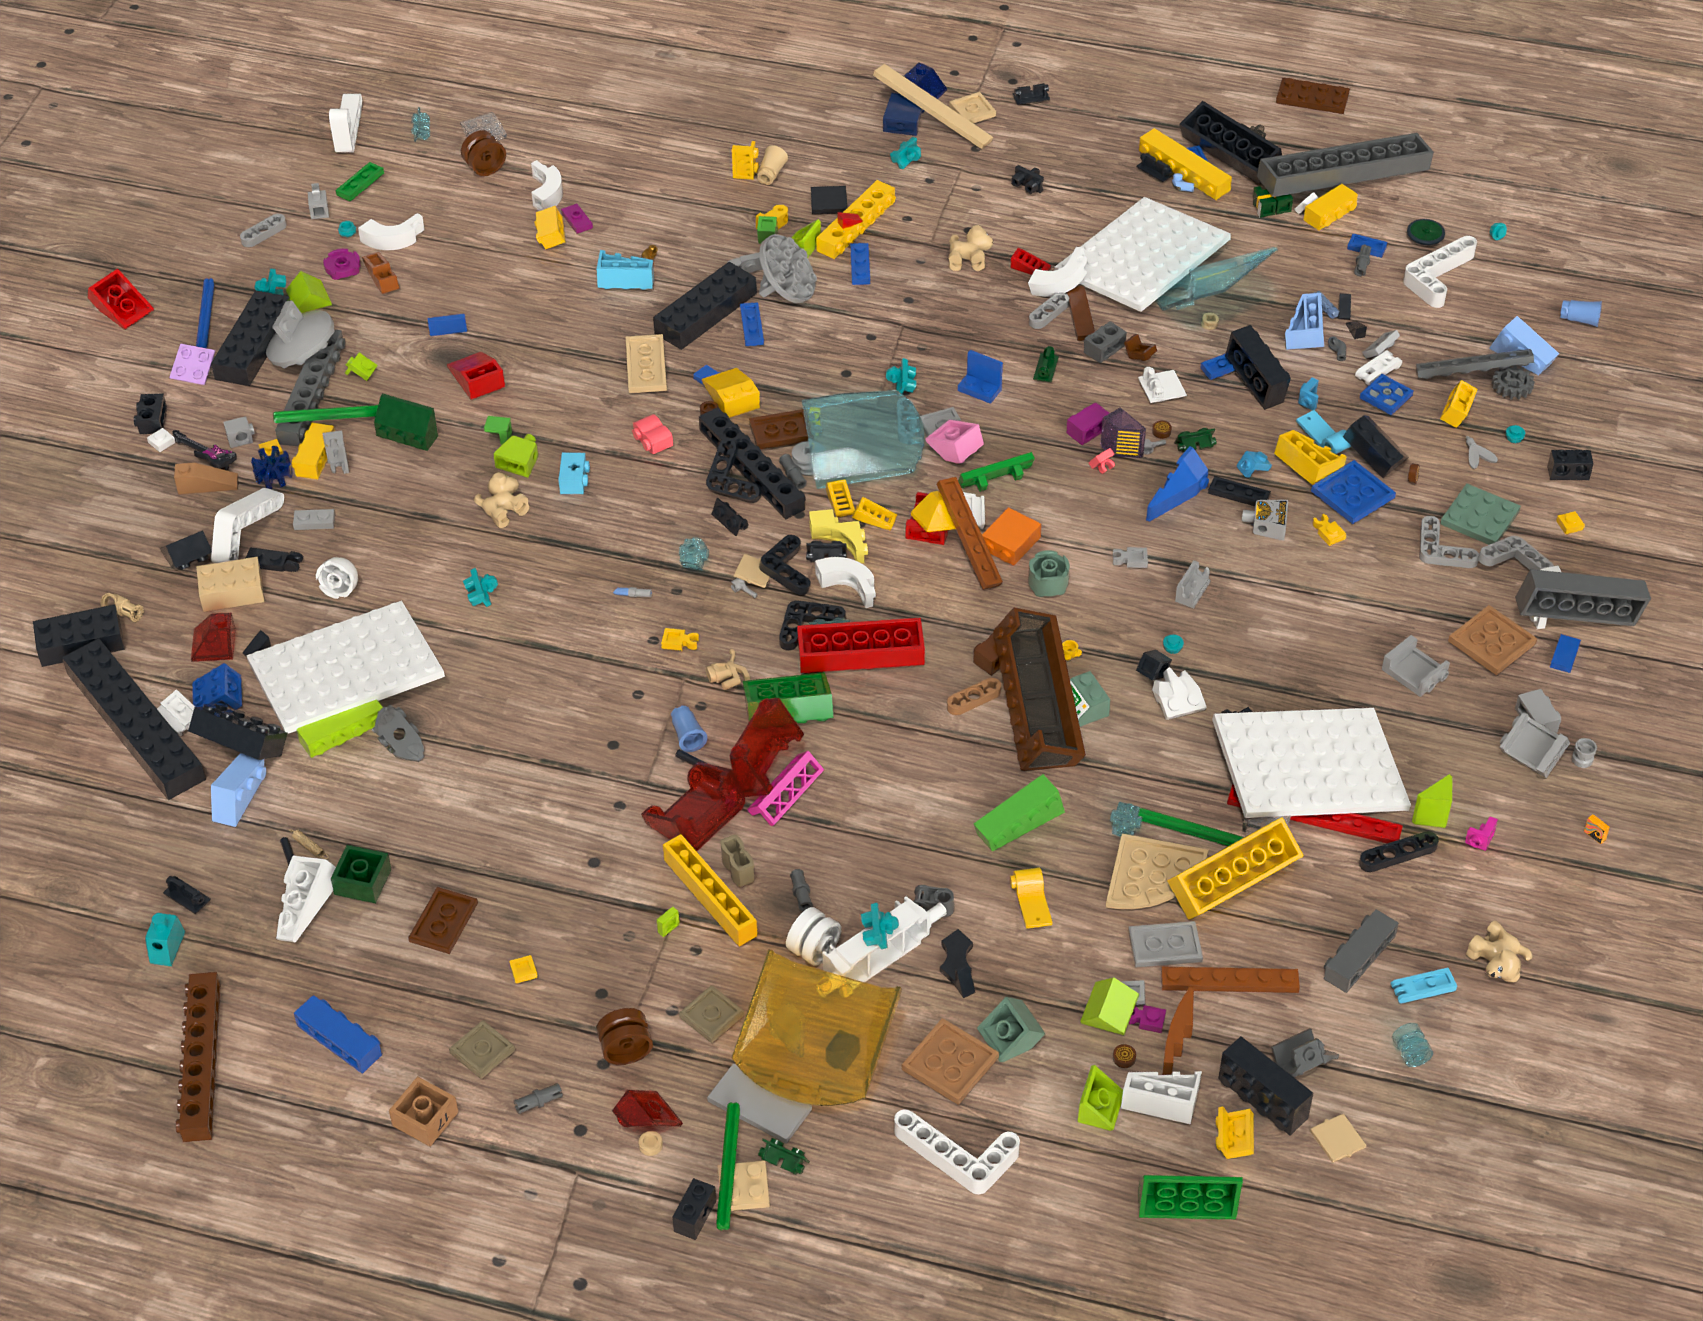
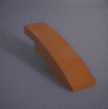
M1194 987L1188 988L1171 1021L1166 1040L1162 1075H1172L1173 1057L1182 1056L1183 1038H1191Z

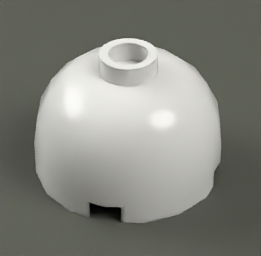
M334 557L325 561L317 569L316 580L318 579L321 584L319 586L321 591L329 597L338 599L339 596L347 597L355 589L358 582V573L354 564L349 560Z

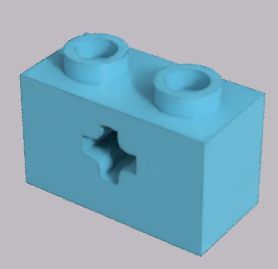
M562 453L559 473L560 494H584V486H588V474L586 472L590 471V462L586 461L585 453Z

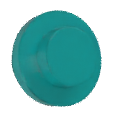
M343 221L339 225L338 232L341 236L351 237L356 233V226L351 221Z
M1494 223L1489 233L1494 240L1498 241L1506 235L1507 227L1504 223Z
M1513 425L1506 429L1507 439L1512 443H1519L1525 437L1526 432L1520 426Z
M1174 634L1166 636L1163 640L1165 650L1171 654L1180 652L1184 645L1183 639Z

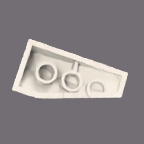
M301 856L292 857L284 877L286 892L282 894L281 901L284 902L283 912L279 915L276 939L296 942L333 892L331 877L336 867L326 859Z

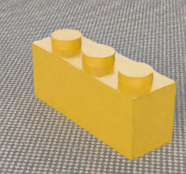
M1341 184L1305 206L1303 220L1317 230H1321L1348 212L1353 211L1357 206L1358 194Z
M312 423L309 430H306L305 438L299 445L298 453L292 459V468H294L297 477L319 479L328 460L323 433L334 432V426Z

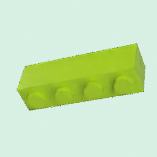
M376 699L296 729L299 742L311 758L321 755L325 751L342 745L345 741L355 736H360L374 728L378 712L383 707Z

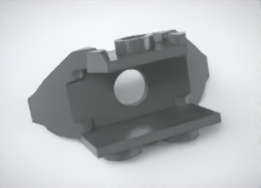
M392 705L383 707L378 712L375 727L372 728V731L379 736L377 738L385 748L388 746L387 750L397 758L416 762L421 761L425 756L424 746L421 742L422 739L417 734L419 730L412 722L408 723L405 717L407 715L400 707L395 708ZM397 728H403L405 731L404 737L399 740L395 739L393 736L394 731Z
M1311 1028L1271 1046L1275 1063L1293 1077L1303 1075V1072L1339 1057V1054L1324 1050L1325 1045L1318 1038L1314 1039Z

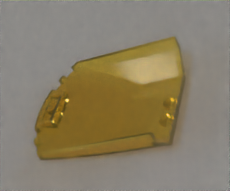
M769 949L732 1059L739 1069L757 1085L770 1093L793 1102L815 1106H835L863 1100L866 1098L902 988L896 986V988L879 987L802 965Z

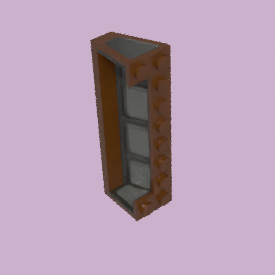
M1013 607L998 626L995 627L993 637L996 642L1000 672L1002 673L1003 688L1006 693L1007 707L1009 708L1010 723L1013 729L1020 770L1028 771L1076 766L1086 754L1056 615Z

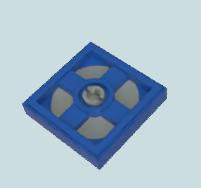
M1381 374L1360 393V399L1392 415L1413 396L1414 390Z

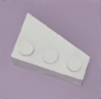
M1195 1071L1194 1075H1180V1072H1172V1075H1158V1072H1128L1123 1089L1121 1109L1191 1124L1202 1071Z

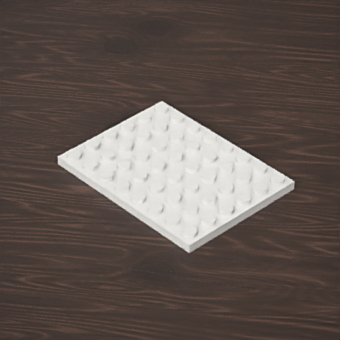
M1143 197L1081 246L1087 257V262L1084 266L1086 276L1079 284L1142 312L1231 239V233ZM1072 254L1056 265L1054 271L1064 267Z
M402 601L247 655L249 665L283 730L288 732V734L297 731L296 729L370 701L376 699L379 701L445 677L444 670Z
M1374 708L1221 713L1213 715L1212 720L1245 818L1409 811L1411 807Z

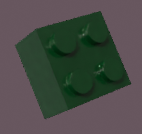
M346 845L331 877L334 895L376 904L392 870L388 853Z

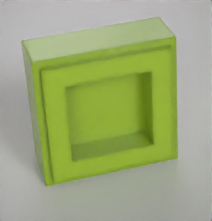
M672 907L657 919L658 933L661 936H666L679 925V912L676 908Z

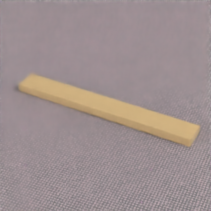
M883 64L874 71V77L979 148L983 149L992 142L993 137L886 64Z

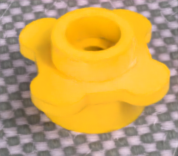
M1066 640L1062 643L1067 661L1082 655V651L1078 649L1077 642Z

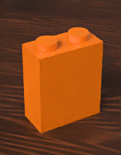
M1008 507L982 536L990 554L1014 566L1041 538V523Z

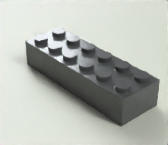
M1530 569L1515 599L1520 615L1635 626L1650 602L1651 596L1644 580Z

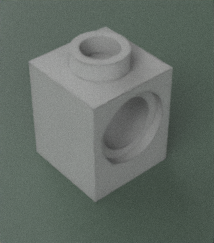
M246 416L223 422L230 448L253 443L252 435L255 434L252 423L248 424Z

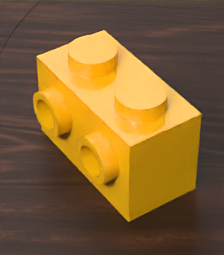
M552 206L536 212V221L534 223L538 231L536 238L539 244L542 243L545 249L565 243L563 217L557 207Z

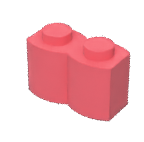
M652 414L633 423L634 429L632 433L634 438L640 440L644 449L651 454H656L673 446L671 432L661 423L656 415Z

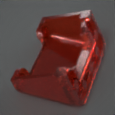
M766 698L759 703L758 708L737 743L731 749L729 756L735 789L741 797L769 795L773 786L765 774L779 751L788 750L789 742L794 739L800 742L804 736L803 731L780 698Z
M697 762L688 772L687 781L690 789L665 812L659 806L651 805L641 813L649 827L669 840L681 834L695 851H698L725 826L745 804V795L732 769Z

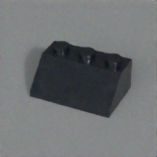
M1363 415L1351 424L1343 435V438L1382 478L1409 458L1369 416Z

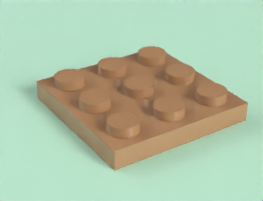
M1488 605L1449 636L1448 642L1495 675H1498L1532 648L1538 638Z
M942 1018L903 1062L902 1070L959 1105L999 1058V1052Z

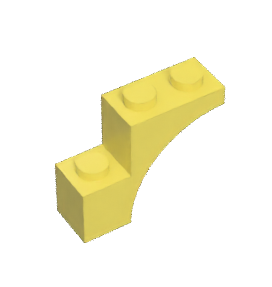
M833 509L809 511V526L812 539L846 543L847 549L854 556L855 561L861 564L864 563V555H868L867 543H863L865 541L864 529H860L859 521L839 523L838 517H834Z

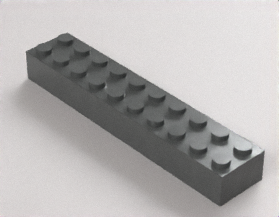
M1411 133L1260 159L1257 177L1272 197L1334 187L1341 184L1359 183L1430 170L1434 152L1418 133Z

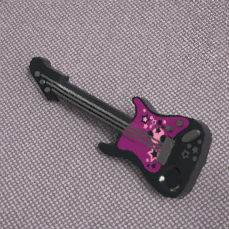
M179 430L172 431L173 437L178 444L182 443L197 450L194 451V456L209 461L215 468L228 471V465L237 460V455L233 451L221 449L217 445H213V448L210 449L187 438Z

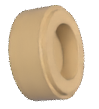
M647 1131L640 1136L639 1149L643 1154L654 1156L662 1150L663 1142L659 1133Z

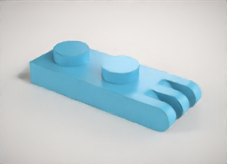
M1449 968L1396 979L1390 983L1395 995L1398 996L1399 1003L1449 993L1457 989V984Z

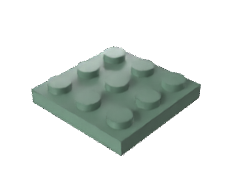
M1466 484L1442 517L1440 524L1490 545L1500 541L1520 512L1521 506Z

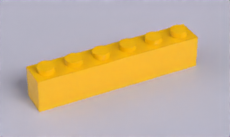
M1154 128L1140 137L1139 152L1149 153L1156 158V162L1160 160L1170 165L1172 172L1182 174L1183 180L1188 183H1194V187L1213 199L1217 200L1231 191L1232 177L1157 129Z
M680 834L664 843V861L733 941L740 947L757 937V920L688 841Z

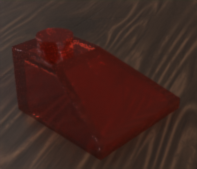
M232 613L210 614L194 628L191 662L233 660L236 628Z
M627 1090L612 1110L618 1118V1122L626 1128L681 1127L683 1124L657 1091Z

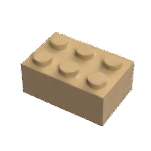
M258 557L197 566L199 597L203 612L265 602Z

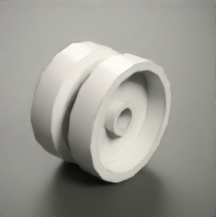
M810 907L803 911L793 923L786 939V947L797 956L802 955V958L811 965L817 966L823 962V952L829 953L830 945L834 948L836 947L841 934V925L830 917L825 918V915L818 909Z

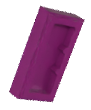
M577 203L561 209L562 215L576 234L593 228V223Z

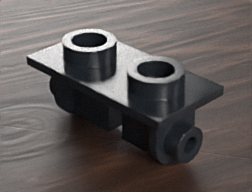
M1045 83L1033 85V90H1030V86L1017 87V89H1014V93H1012L1017 105L1050 100L1047 93L1049 86L1048 84L1045 85Z
M1142 153L1140 156L1142 162L1136 166L1161 182H1165L1175 174L1172 172L1170 165L1160 160L1156 162V158L1149 153Z
M716 498L711 515L732 534L737 536L740 529L745 530L749 526L747 519L739 514L737 515V512L730 507L729 503L722 502L719 498Z
M812 541L811 543H806V560H810V562L824 559L825 555H828V558H847V544L841 541H832L831 543Z
M169 876L166 879L168 888L163 894L194 914L211 900V898L176 876Z

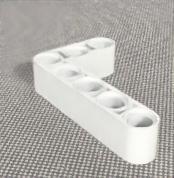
M343 94L340 109H330L329 111L336 153L354 152L362 110L361 94Z
M1464 236L1409 263L1405 269L1404 285L1430 306L1435 308L1444 306L1447 287L1436 277L1473 259L1477 240L1472 236Z
M262 488L220 509L214 521L212 563L238 560L241 529L279 510L284 503V494L268 488Z
M900 1110L895 1115V1136L974 1194L985 1193L1019 1157L1020 1139L1013 1132L1001 1134L976 1159L913 1112Z

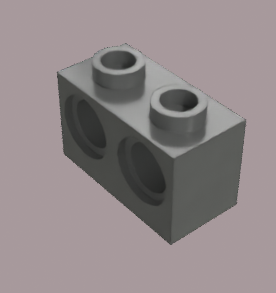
M1109 321L1085 338L1084 353L1097 362L1102 363L1125 346L1124 342L1126 341L1127 332Z

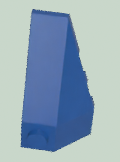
M1189 447L1176 462L1178 468L1174 474L1171 472L1168 474L1164 489L1159 488L1147 507V521L1150 522L1193 498L1202 489L1207 487L1209 483L1208 468L1193 447Z

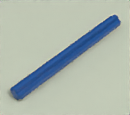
M212 278L204 279L196 347L206 349L214 292V280Z

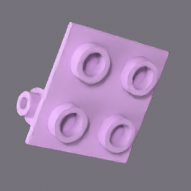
M180 344L169 378L205 385L210 367H212L211 362L214 359L215 350Z

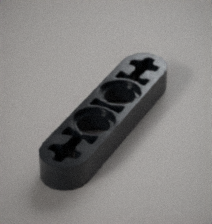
M1427 831L1365 850L1360 855L1359 866L1365 872H1374L1431 854L1437 849L1438 836L1433 832ZM1411 846L1414 848V851L1407 852L1403 847ZM1391 852L1395 857L1387 858L1383 853Z

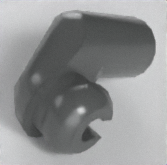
M1335 336L1328 339L1330 349L1337 353L1338 361H1345L1346 344Z

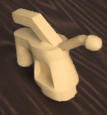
M733 649L729 651L732 655L730 661L727 663H713L711 666L706 667L709 682H722L724 690L741 684L737 672L742 673L745 681L750 680L746 667L733 663L735 659V651Z

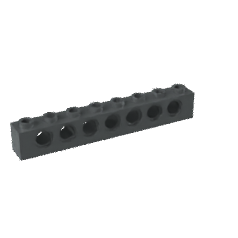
M335 330L327 341V347L306 359L284 411L318 409V404L324 397V390L329 386V378L331 374H334L335 364L340 360L341 350L345 348L346 341L343 338L342 330ZM313 421L278 423L275 432L279 444L299 447L305 438L306 430H308Z

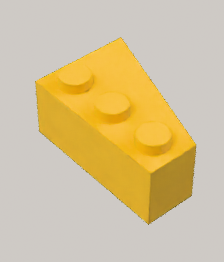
M1295 430L1279 435L1274 454L1312 485L1345 465L1347 456L1343 454L1338 456L1330 452L1331 448L1327 446L1322 448L1314 444L1315 440Z

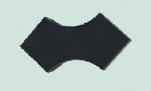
M959 929L941 941V946L945 950L947 957L940 966V972L954 985L956 969L968 964L966 956L973 948V942Z

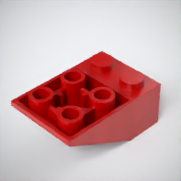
M478 352L447 364L448 369L470 400L505 387L502 368L494 358L483 352Z

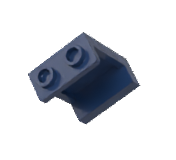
M891 93L883 116V132L917 136L918 123L921 114L925 110L903 95Z

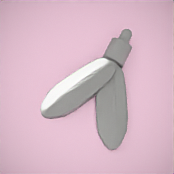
M1466 436V443L1469 446L1468 462L1472 469L1478 467L1479 457L1490 463H1497L1498 458L1494 453L1476 445L1473 438Z

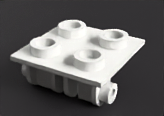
M1146 367L1143 376L1138 377L1150 403L1187 396L1174 370L1155 373L1153 368Z

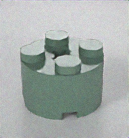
M1052 550L1040 551L1035 554V557L1029 561L1028 584L1036 596L1063 595L1066 592L1070 569L1068 559L1064 555L1062 557L1058 555V552Z

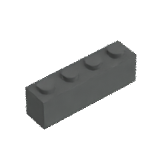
M1377 909L1370 916L1366 915L1361 923V927L1358 930L1354 929L1348 942L1346 944L1342 943L1337 949L1334 958L1330 957L1324 965V980L1347 993L1395 938L1399 923Z

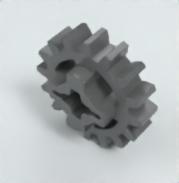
M1516 365L1513 368H1499V371H1495L1493 375L1492 388L1497 389V394L1503 393L1502 397L1509 396L1510 399L1516 397L1519 400L1521 396L1526 398L1528 394L1532 393L1535 383L1533 381L1534 376L1530 375V371L1524 372L1523 367L1517 369Z

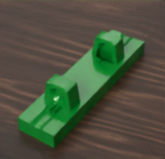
M1030 452L960 474L958 482L961 488L976 484L980 492L987 489V480L1011 473L1016 481L1022 479L1024 475L1023 469L1030 468L1035 457Z

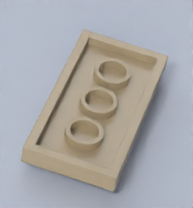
M663 334L626 337L629 393L667 391Z

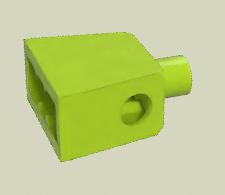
M527 434L524 439L511 436L494 452L495 468L528 478L538 458L535 437L531 434Z

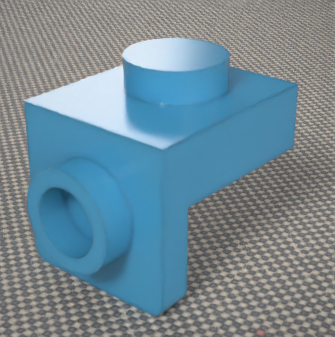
M1313 377L1301 386L1298 404L1312 411L1317 409L1319 397L1317 395L1319 380Z
M1246 451L1238 462L1237 468L1245 477L1249 478L1254 470L1269 471L1272 464L1267 460L1268 457L1264 453Z

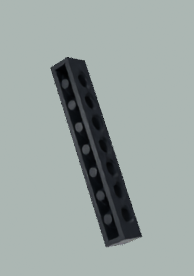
M717 407L699 416V430L717 449L720 442L725 438H731L736 442L738 452L733 466L750 483L759 487L761 495L785 520L805 510V494L801 490L799 491L794 486L792 480L788 479L782 470L777 468L771 459L761 452L759 446H755L751 442L749 436L745 435L739 426L729 419L726 413H723ZM729 444L728 447H726V446L724 447L725 450H726V455H725V457H727V458H728V456H727V451H728V449H732L731 444Z

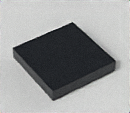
M846 186L811 187L812 214L843 213L847 209Z

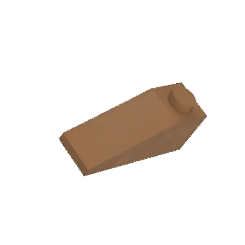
M199 463L175 464L174 479L178 495L238 490V473Z

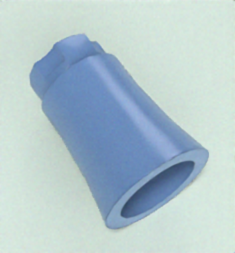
M1563 300L1560 318H1568L1570 321L1598 327L1602 301L1571 300L1570 302Z
M680 706L675 708L671 712L680 748L685 752H694L701 749L707 742L706 732L701 728L689 707Z

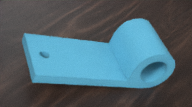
M1315 410L1296 419V422L1315 440L1318 446L1322 448L1327 446L1331 448L1330 452L1338 454L1351 447L1343 438L1346 430L1335 432Z

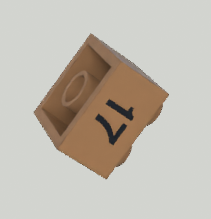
M417 1076L390 1108L389 1114L393 1127L431 1147L458 1114V1107L455 1096Z

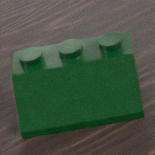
M382 393L374 420L376 436L428 451L438 437L434 408Z

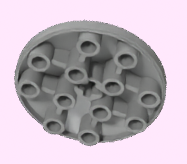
M774 234L766 238L760 246L759 253L761 266L764 271L759 294L764 298L776 290L782 297L794 303H803L810 299L815 291L817 277L807 258V252L800 248L791 237L787 238L783 235Z
M292 300L286 301L273 325L276 333L268 344L266 355L272 364L282 368L295 364L302 365L306 359L327 347V341L335 332L333 319L327 312L321 310L301 314Z

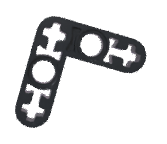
M725 438L718 446L706 479V485L713 493L748 503H755L761 498L759 487L753 483L729 477L738 452V446L733 439ZM729 444H731L732 449H728V451H727V456H728V458H727V457H725V455H726V450H725L724 447H725V446L728 447ZM721 461L727 462V467L723 470L717 469V465ZM716 480H718L720 484L724 485V490L723 487L718 484L715 485V487H713L712 482H716ZM737 484L739 486L738 490L734 493L729 492L730 485ZM743 487L748 492H752L754 489L756 494H752L750 497L747 492H743Z
M787 535L761 557L759 569L795 594L805 595L809 592L810 579L786 564L798 553L801 540L795 535ZM780 552L783 553L785 556H778L775 553ZM780 573H787L789 577H784Z
M799 600L790 602L787 606L779 635L780 647L783 650L791 651L798 645L797 627L790 628L787 626L788 624L796 623L798 626H801L804 622L816 624L845 623V609L836 605ZM813 611H820L822 614L815 616L811 613ZM788 635H791L790 641H787Z

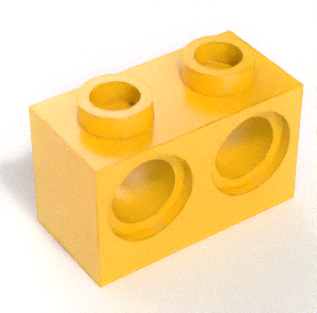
M1460 380L1450 392L1440 419L1457 428L1468 415L1478 389Z

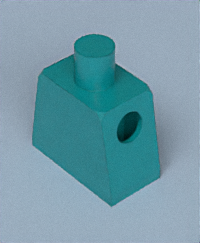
M163 913L153 915L145 938L150 964L172 967L185 934L178 916Z

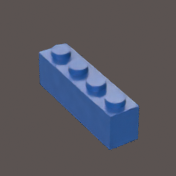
M313 995L294 1012L296 1024L300 1029L363 1074L382 1056L380 1041L374 1035L369 1036L365 1033L359 1024L351 1023L341 1011L336 1012L326 1000H320Z

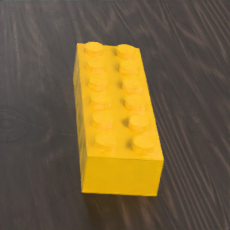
M1283 817L1168 879L1167 882L1189 920L1208 911L1304 855Z

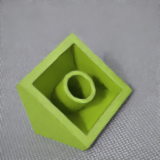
M817 219L796 231L791 237L800 248L807 252L808 257L817 247L816 237L821 234V221Z
M302 271L298 273L286 289L290 301H293L301 313L332 305L322 281Z
M1450 774L1418 794L1412 823L1415 825L1446 828L1452 804V776Z
M1114 977L1095 982L1081 1018V1024L1124 1035L1139 993Z
M1092 1065L1079 1104L1078 1122L1111 1131L1114 1130L1120 1110L1123 1089L1096 1065Z

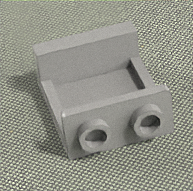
M1410 635L1384 656L1382 670L1421 697L1426 692H1431L1438 682H1443L1448 677L1450 662L1446 660L1440 665L1416 648L1418 639Z
M1523 712L1521 716H1517L1512 723L1513 728L1509 734L1506 733L1502 737L1500 748L1503 753L1547 778L1570 742L1566 736L1558 735Z

